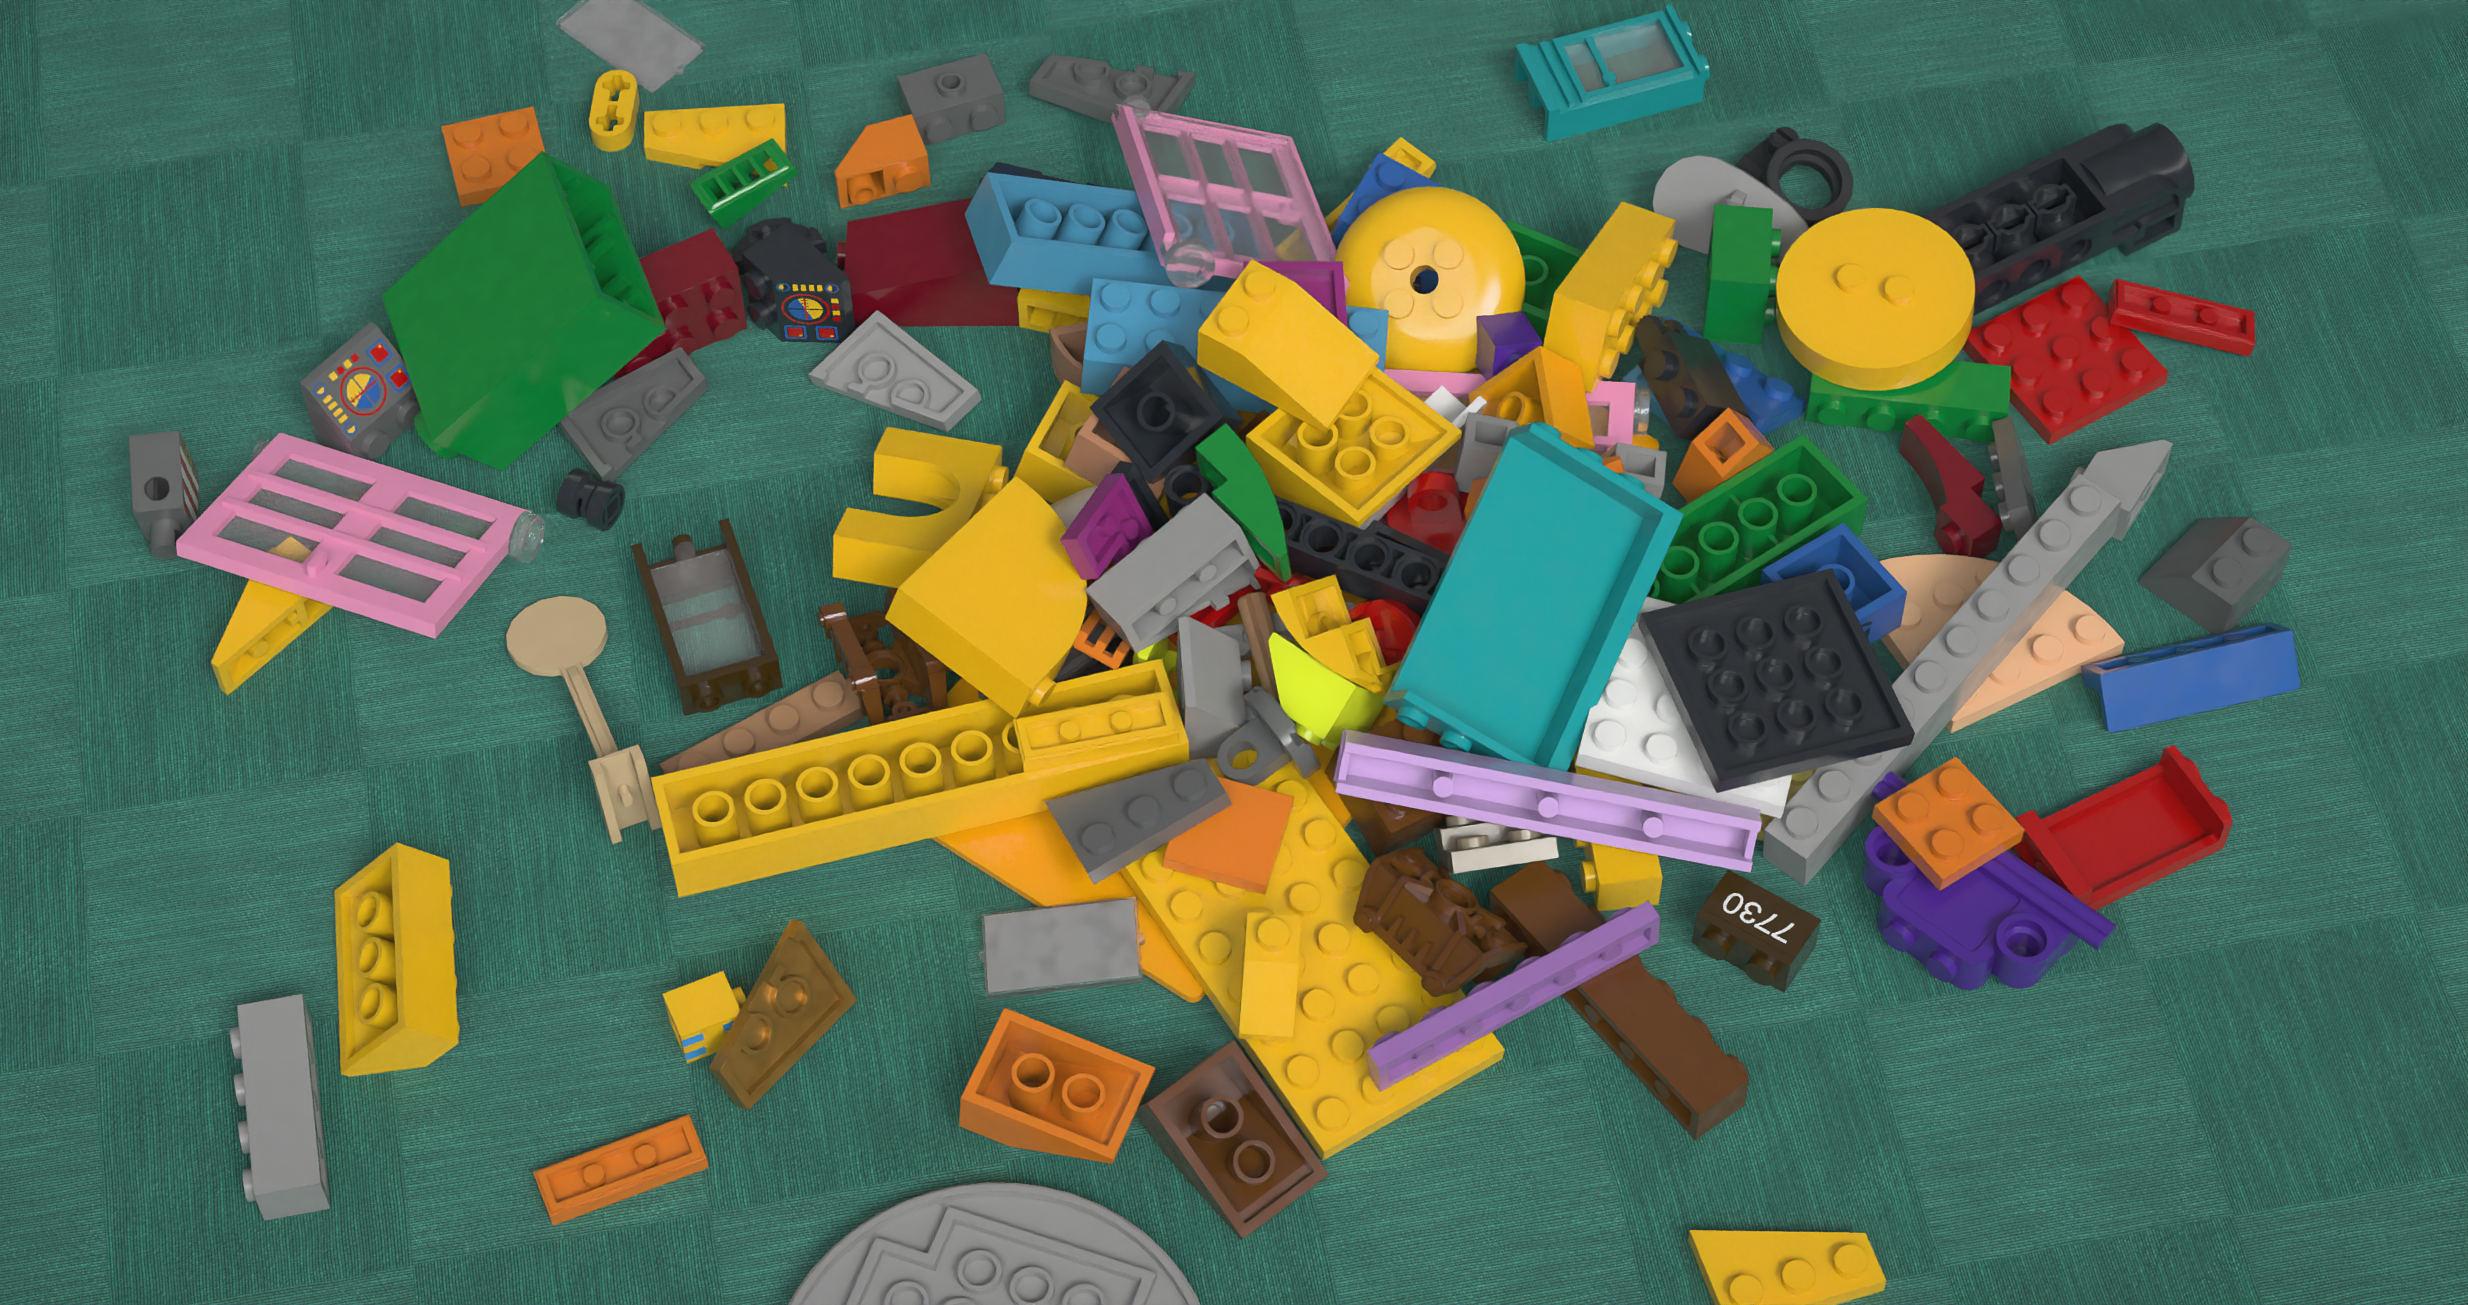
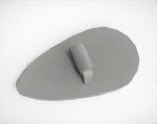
M1699 154L1681 158L1664 171L1655 187L1653 197L1654 212L1676 220L1672 239L1677 240L1678 244L1682 247L1707 255L1714 204L1773 208L1772 228L1781 229L1779 258H1771L1776 260V264L1782 263L1791 245L1809 229L1808 224L1799 213L1777 193L1744 170L1717 157Z

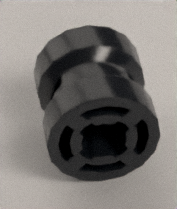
M575 468L569 472L560 487L557 497V511L572 519L585 518L591 527L603 532L608 531L614 526L622 512L625 502V489L622 485L610 480L599 482L592 473Z

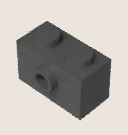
M986 53L897 77L901 111L903 116L912 114L924 146L941 143L948 139L976 131L988 130L994 126L1006 123L1004 93Z

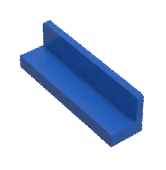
M2267 622L2081 665L2084 685L2099 692L2104 728L2111 733L2290 692L2300 687L2293 631L2274 622Z

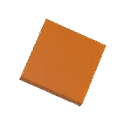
M1216 776L1226 791L1232 805L1170 840L1163 858V867L1265 895L1293 808L1294 797Z

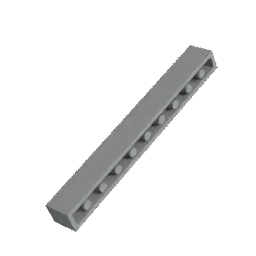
M2079 473L1892 684V688L1915 732L1911 745L1818 768L1785 805L1782 818L1775 817L1764 829L1763 858L1805 887L1872 811L1874 805L1879 803V800L1872 796L1875 786L1890 771L1899 777L1907 771L2116 532L2122 500Z

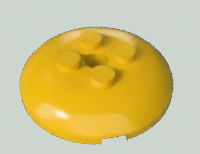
M1433 186L1414 187L1392 193L1378 200L1361 213L1344 234L1333 262H1343V272L1350 283L1345 295L1346 306L1389 310L1385 369L1468 373L1478 368L1475 363L1477 354L1476 316L1521 312L1523 308L1526 287L1525 269L1519 246L1513 234L1503 220L1486 204L1454 189ZM1426 269L1438 273L1439 281L1434 291L1428 294H1420L1415 291L1413 282L1419 273L1426 271Z

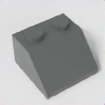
M2252 517L2200 518L2141 577L2139 584L2211 634L2228 632L2281 580L2292 544Z

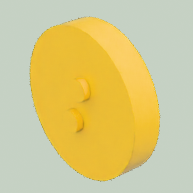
M1865 208L1847 211L1831 216L1809 228L1791 245L1785 254L1779 268L1776 283V318L1778 328L1791 354L1805 368L1820 378L1833 384L1857 390L1885 391L1899 389L1930 378L1945 368L1959 354L1966 343L1972 327L1975 279L1969 259L1960 245L1946 231L1929 220L1894 209Z

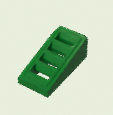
M771 138L704 174L689 186L711 216L725 231L799 172L777 142ZM770 158L778 167L771 172L764 166V163ZM756 170L760 178L752 181L748 175ZM741 182L743 187L735 190L733 187Z

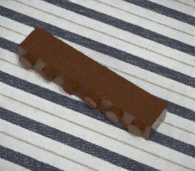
M1543 860L1529 863L1490 890L1489 912L1506 922L1504 929L1518 942H1525L1528 945L1524 953L1527 959L1534 956L1542 958L1559 949L1561 944L1571 935L1581 931L1588 933L1606 923L1604 917L1595 907L1591 905L1586 906L1574 894L1572 885L1567 877L1557 869L1552 870ZM1638 954L1561 995L1694 1140L1700 1138L1745 1105L1749 1078L1743 1064L1734 1055H1726L1712 1040V1035L1705 1023L1696 1016L1690 1017L1677 1003L1676 996L1670 986L1662 979L1655 980L1642 966V961Z

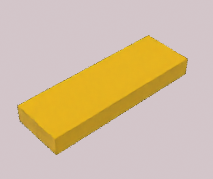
M1168 690L1013 719L1015 737L1024 773L1179 743V732Z

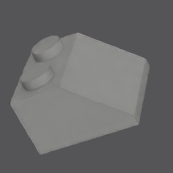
M1178 617L1176 676L1179 712L1189 741V759L1216 758L1221 744L1255 717L1248 705H1245L1243 698L1244 692L1252 690L1250 660L1241 661L1238 640L1190 617Z

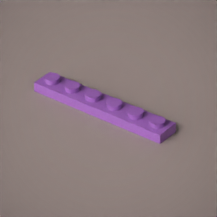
M1649 900L1635 908H1622L1612 914L1602 926L1588 933L1581 931L1571 935L1561 944L1559 949L1542 958L1534 956L1526 959L1515 968L1512 974L1495 983L1487 981L1479 984L1469 992L1465 999L1448 1008L1445 1006L1437 1007L1425 1014L1420 1023L1401 1033L1394 1031L1382 1036L1367 1051L1369 1076L1381 1092L1659 942L1660 916Z

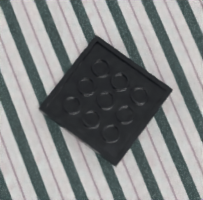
M1832 568L1641 613L1638 624L1639 629L1716 793L1909 746L1912 743L1915 732Z

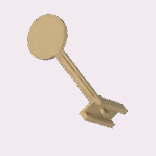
M568 596L542 599L524 608L512 620L506 634L509 656L519 668L533 675L562 676L597 755V759L588 761L605 827L612 844L622 841L620 829L648 820L652 830L661 828L657 805L641 749L637 744L618 751L583 670L585 666L589 665L603 651L608 639L604 615L595 604L582 598Z

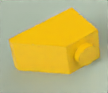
M1247 912L1243 944L1238 1038L1293 1042L1300 956V915Z

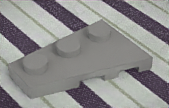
M878 310L809 373L812 384L945 432H948L982 400L977 388Z

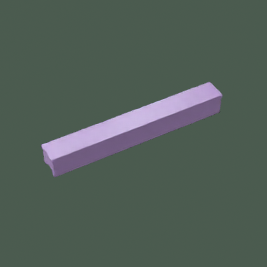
M1343 729L1333 781L1336 782V793L1749 873H1751L1752 855L1757 833L1760 832L1762 824L1760 818L1761 811L1756 808Z

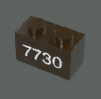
M1727 870L1696 915L1692 943L1698 945L1709 957L1716 960H1725L1742 969L1756 983L1764 986L1771 985L1785 993L1816 947L1821 919L1740 875Z

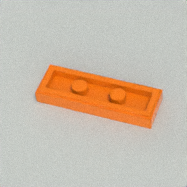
M688 1114L534 1171L533 1174L552 1226L707 1169L709 1166Z

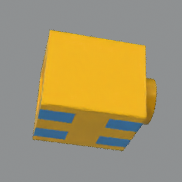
M724 971L663 993L669 1023L687 1064L718 1052L746 1001L741 987L731 989Z

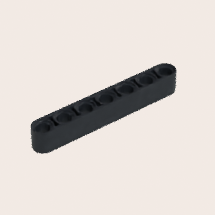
M1180 464L1172 468L1166 475L1164 490L1171 517L1174 518L1179 510L1191 504L1203 493H1206L1214 501L1212 492L1216 488L1200 473L1198 465ZM1188 493H1197L1193 498H1181ZM1275 496L1283 527L1289 529L1285 532L1291 570L1315 580L1336 575L1341 590L1366 600L1389 598L1402 602L1422 618L1447 562ZM1324 546L1335 547L1329 552H1316L1317 549ZM1370 564L1381 566L1372 571L1362 570L1363 567ZM1416 582L1427 584V586L1421 589L1408 588L1409 585Z

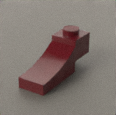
M1921 414L1907 421L1904 425L1899 453L1918 474L1935 505L1938 517L1933 536L1936 538L1939 547L1947 555L1985 558L1997 550L2003 525L2001 518L1981 499L1985 477Z

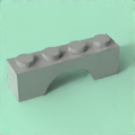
M1468 412L1456 456L1454 478L1458 483L1459 491L1469 493L1472 480L1489 476L1510 429L1518 427V422ZM1617 442L1609 451L1600 456L1601 458L1621 455L1626 474L1642 481L1645 485L1644 490L1660 499L1664 488L1667 452Z

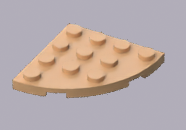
M1946 554L1912 555L1879 561L1907 591L1901 627L1881 638L1904 671L1999 565V562ZM2064 590L1949 721L1946 728L1950 733H1953L2081 673V665L2111 659L2122 654L2125 642L2092 608Z

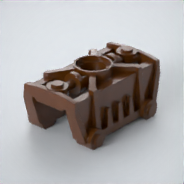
M898 588L887 590L884 611L882 612L878 610L847 618L841 601L818 608L817 619L819 625L823 627L826 638L831 640L837 663H842L848 676L849 688L858 697L860 711L863 716H867L870 726L947 708L946 672L949 671V667L885 619ZM885 625L889 626L895 638L890 649H886L885 644L882 641H878V628ZM888 668L896 671L898 674L893 678L883 680L877 678L875 671ZM908 693L924 698L928 707L917 709L914 703L906 701ZM881 699H883L885 705L892 707V714L886 720H884Z
M1404 848L1375 858L1364 878L1353 916L1354 924L1364 933L1374 932L1422 977V988L1432 997L1456 992L1471 980L1475 984H1481L1498 979L1522 959L1528 945L1525 942H1518L1504 929L1506 922L1502 918L1480 907L1476 896L1463 884L1452 880L1448 868L1445 866L1438 868L1423 854L1425 851L1423 848Z

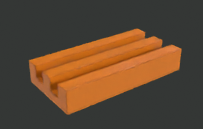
M1094 608L1080 628L1073 644L1074 648L1114 670H1118L1131 650L1124 640H1122L1114 655L1105 650L1116 632L1100 617L1096 608ZM1099 623L1107 626L1096 644L1088 641Z

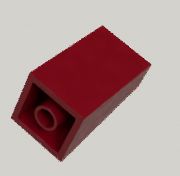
M973 197L847 222L846 241H838L837 264L838 268L844 270V273L849 277L855 327L862 325L876 310L898 327L1019 326L1017 297L1021 288L989 284L965 217V212Z

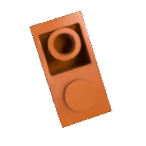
M912 114L865 127L834 171L840 209L867 204L874 200L901 193H909L931 186L928 154Z
M1728 407L1691 442L1672 484L1685 500L1690 503L1776 450L1747 417Z

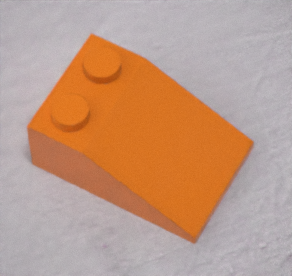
M1004 1008L961 1096L959 1126L1010 1147L1113 1164L1155 1073V1067Z

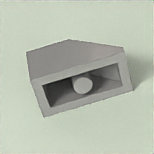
M2159 440L2097 452L2087 469L2080 466L2076 469L2069 484L2080 473L2122 500L2116 532L2111 537L2122 541L2163 477L2173 443Z

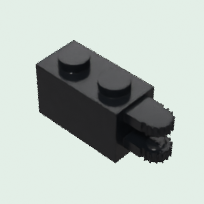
M1643 315V318H1640L1635 328L1636 339L1639 340V345L1645 354L1638 362V365L1676 438L1693 441L1728 407L1744 416L1748 414L1709 339L1688 335L1687 331L1683 329L1684 325H1681V322L1669 319L1662 323L1656 316Z

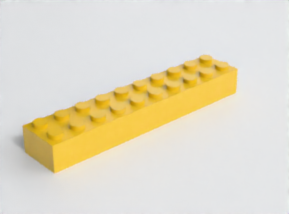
M1162 658L1118 668V670L1115 669L1058 682L1051 695L1039 708L1031 704L1018 718L1168 690L1179 732L1178 744L1024 773L1014 732L1013 719L1016 718L991 699H985L651 777L678 897H685L1049 810L1045 803L1046 801L1189 762V741Z

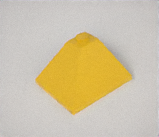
M1375 366L1328 433L1278 408L1246 435V446L1263 470L1275 495L1358 528L1462 437V431Z

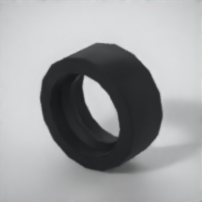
M1806 138L1789 141L1777 149L1758 180L1788 202L1806 221L1809 228L1831 216L1842 213L1852 197L1853 177L1849 164L1834 148L1822 141ZM1798 164L1809 166L1819 172L1828 182L1831 190V199L1828 204L1821 209L1812 210L1801 208L1791 202L1783 193L1779 183V175L1782 170L1787 166Z

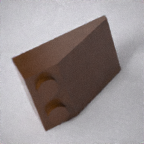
M1234 1040L1216 1047L1140 1103L1136 1112L1164 1154L1240 1240L1247 1237L1329 1175Z

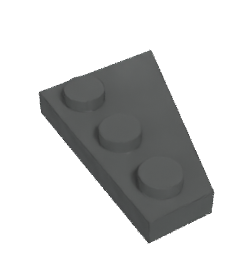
M1050 54L1030 79L1029 95L1112 125L1111 117L1113 112L1120 113L1122 106H1128L1132 108L1136 122L1142 123L1148 118L1158 120L1160 112L1174 114L1195 87L1196 72L1179 70L1178 77L1155 75L1154 67L1137 65L1135 72L1110 69L1106 61ZM1145 136L1155 140V137Z
M679 347L594 391L556 425L599 482L606 480L613 482L707 391L706 379L682 347Z
M2010 416L1992 422L1995 442L1989 443L1987 446L1996 472L1992 475L1998 497L2001 503H1998V510L2006 532L2015 530L2020 541L2038 521L2039 516L2034 503L2036 498L2025 452Z
M1204 757L1045 802L1094 885L1232 805L1226 791Z

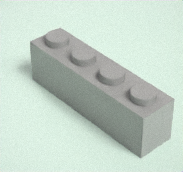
M302 994L237 1005L239 1026L230 1028V1037L234 1057L236 1060L242 1059L243 1073L234 1075V1083L238 1104L240 1107L246 1106L247 1120L238 1123L242 1151L244 1154L250 1153L251 1168L244 1169L242 1172L246 1199L248 1202H257L264 1221L330 1209L313 1026Z

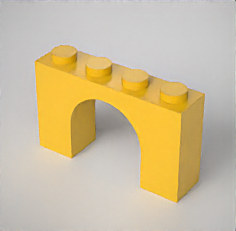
M887 427L874 452L873 494L926 503L936 506L943 511L921 517H902L847 507L833 535V577L893 588L901 586L1008 484L1009 468L1002 466V446Z

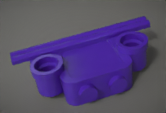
M1890 771L1875 786L1872 796L1881 802L1910 783ZM1880 826L1873 829L1866 839L1862 878L1870 891L1882 897L1877 917L1878 930L1891 947L1900 952H1907L1926 965L1928 971L1935 978L1942 982H1950L1957 988L1963 990L1977 989L1993 973L1999 981L2009 987H2031L2038 983L2057 960L2066 955L2080 939L2098 950L2116 930V924L2007 850L1939 891Z

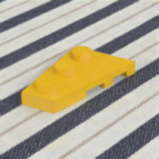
M784 103L644 112V149L647 160L699 170L707 165L719 167L771 138L777 142L787 156ZM771 158L764 163L769 172L778 168ZM756 170L751 173L759 175Z
M1689 1231L1688 1242L1714 1305H1837L1884 1291L1886 1285L1885 1276L1866 1233Z

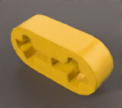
M608 71L601 75L595 84L589 127L592 142L602 151L615 152L622 150L631 143L634 137L640 99L637 80L627 71ZM621 90L618 101H612L611 97L616 94V91ZM611 120H617L618 125L613 127V131H608Z

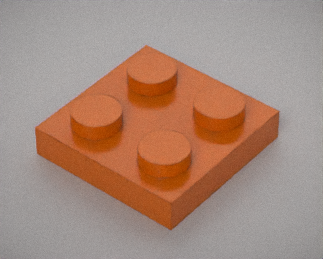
M533 106L441 126L461 207L486 202L541 151L545 152Z
M1954 757L1874 805L1872 818L1939 891L2021 842L2025 831L1957 757Z

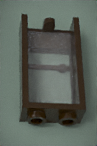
M729 518L719 520L723 544L695 552L691 536L681 534L672 540L675 558L648 565L641 543L631 545L637 576L653 618L685 716L698 712H712L722 705L746 698L763 697L771 691L783 688L779 659Z

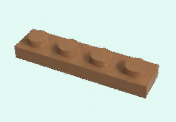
M837 670L660 763L661 775L827 737L866 716H863L860 711L858 697L850 690L848 682L840 671Z

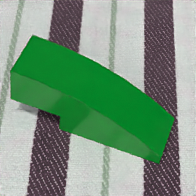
M1225 423L1195 447L1200 473L1216 488L1212 492L1214 502L1241 527L1254 554L1285 583L1292 575L1284 527L1275 496L1263 470L1247 446Z

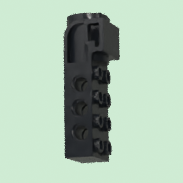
M2156 122L2134 132L2127 124L2117 123L1921 217L1946 231L1960 245L1969 259L1975 279L1973 316L2116 246L2124 256H2128L2179 231L2182 224L2185 200L2191 197L2194 191V174L2184 147L2175 134L2165 125Z

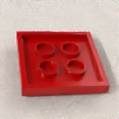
M2080 275L1970 331L1962 348L1975 363L2011 366L2009 402L2048 445L2165 385L2169 374L2163 365L2128 328L2109 323V307Z

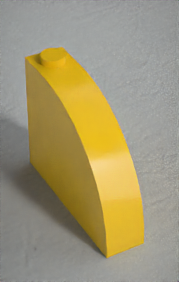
M1015 476L898 587L885 619L1017 719L1031 704L1039 708L1056 687L1057 683L1053 680L1064 664L1084 620L1087 605V593L1085 591L1087 583L1086 580L1080 578L1060 541L1067 530L1065 524L1037 492Z

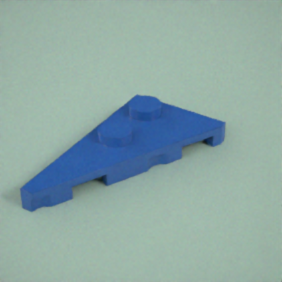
M1667 316V317L1663 318L1662 323H1664L1665 320H1669V319L1675 320V319H1673V318L1670 317V316ZM1685 325L1683 326L1688 335L1704 338ZM1711 342L1748 412L1747 415L1762 435L1801 416L1807 400L1794 393V388L1789 383L1779 378L1768 377L1753 368V362L1745 356L1729 353Z

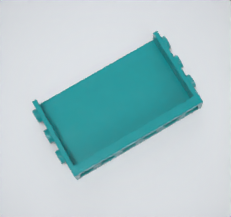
M1535 421L1510 429L1382 703L1398 711L1396 718L1402 723L1419 730H1424L1426 727L1441 736L1439 743L1447 749L1567 772L1582 740L1590 708L1598 705L1684 514L1645 491L1644 483L1636 477L1626 473H1615L1602 465L1603 459L1595 452L1582 447L1574 448L1560 439L1561 433L1557 429L1546 423Z

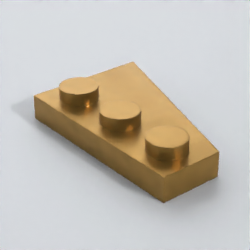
M794 919L789 921L709 1066V1070L736 1107L744 1110H749L857 1001L852 991L802 921Z

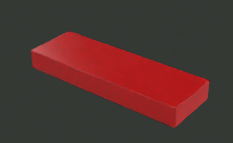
M2114 279L2109 290L2110 324L2248 357L2255 346V314L2253 311L2121 279Z

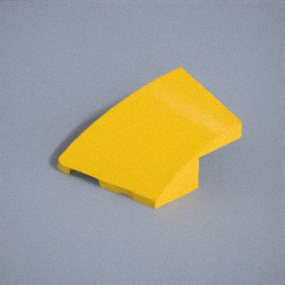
M1336 575L1270 595L1288 631L1314 659L1342 677L1383 698L1385 697L1401 661L1386 666L1370 617L1352 623Z

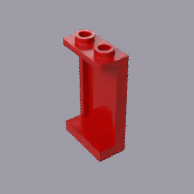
M2172 744L2163 749L2160 761L2156 765L2042 820L2033 809L2016 817L2015 820L2025 831L2022 841L2011 847V850L2019 859L2096 911L2223 849L2233 821L2227 804L2220 797L2214 796L2202 781L2196 764L2190 758L2184 757L2178 748Z

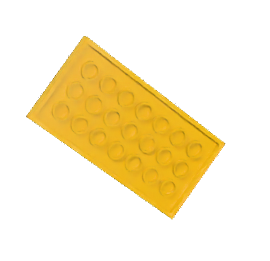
M1252 750L1240 752L1234 758L1232 767L1238 770L1251 767L1256 761L1257 752ZM1217 757L1207 762L1215 776L1225 778L1217 764ZM1288 762L1263 782L1255 785V787L1294 797L1293 808L1265 895L1164 868L1163 858L1169 841L1120 869V872L1322 1161L1502 1060L1505 1049L1491 1032L1381 1092L1378 1090L1369 1076L1367 1051L1373 1047L1375 1042L1390 1032L1398 1031L1401 1033L1420 1023V1020L1429 1011L1440 1006L1448 1008L1465 999L1466 996L1459 989L1453 993L1432 997L1422 988V977L1374 932L1364 933L1354 924L1355 908L1370 864L1307 779H1303L1292 764ZM1247 912L1301 916L1299 972L1293 1042L1238 1038L1243 944Z

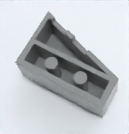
M1203 493L1191 504L1179 510L1174 518L1152 536L1142 540L1136 549L1114 567L1103 572L1099 579L1085 591L1100 617L1137 653L1177 632L1178 617H1188L1209 605L1217 611L1230 604L1228 595L1249 584L1255 590L1261 588L1254 577L1257 568L1261 566L1241 527L1206 493Z

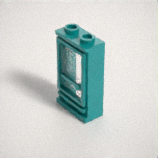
M1671 4L1665 6L1664 11L1558 37L1547 42L1543 41L1528 46L1527 42L1517 44L1515 46L1513 76L1516 82L1528 80L1527 98L1530 107L1535 109L1543 106L1545 110L1543 137L1547 143L1702 102L1705 81L1709 80L1710 71L1705 56L1702 53L1698 54L1692 44V35L1687 22L1680 21Z

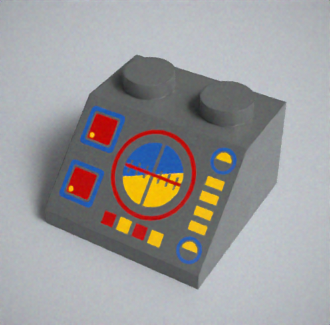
M371 321L299 382L317 442L322 446L370 461L379 458L395 439L407 429L413 428L415 426L414 416L421 410L404 359L379 327Z

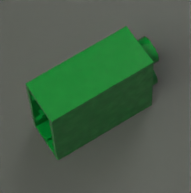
M543 151L381 295L396 336L390 343L404 359L421 408L414 416V425L421 439L432 451L443 458L452 460L463 454L500 471L506 469L666 330L610 185Z

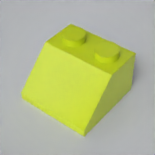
M1273 632L1268 643L1280 706L1289 718L1297 722L1294 726L1297 730L1296 733L1317 746L1321 743L1333 751L1341 744L1343 729L1367 733L1385 705L1382 703L1384 698L1331 671L1314 659L1295 639Z

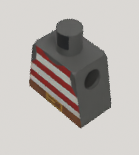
M180 431L130 435L129 455L134 516L146 541L151 542V555L159 559L178 557L176 541L198 519V471Z

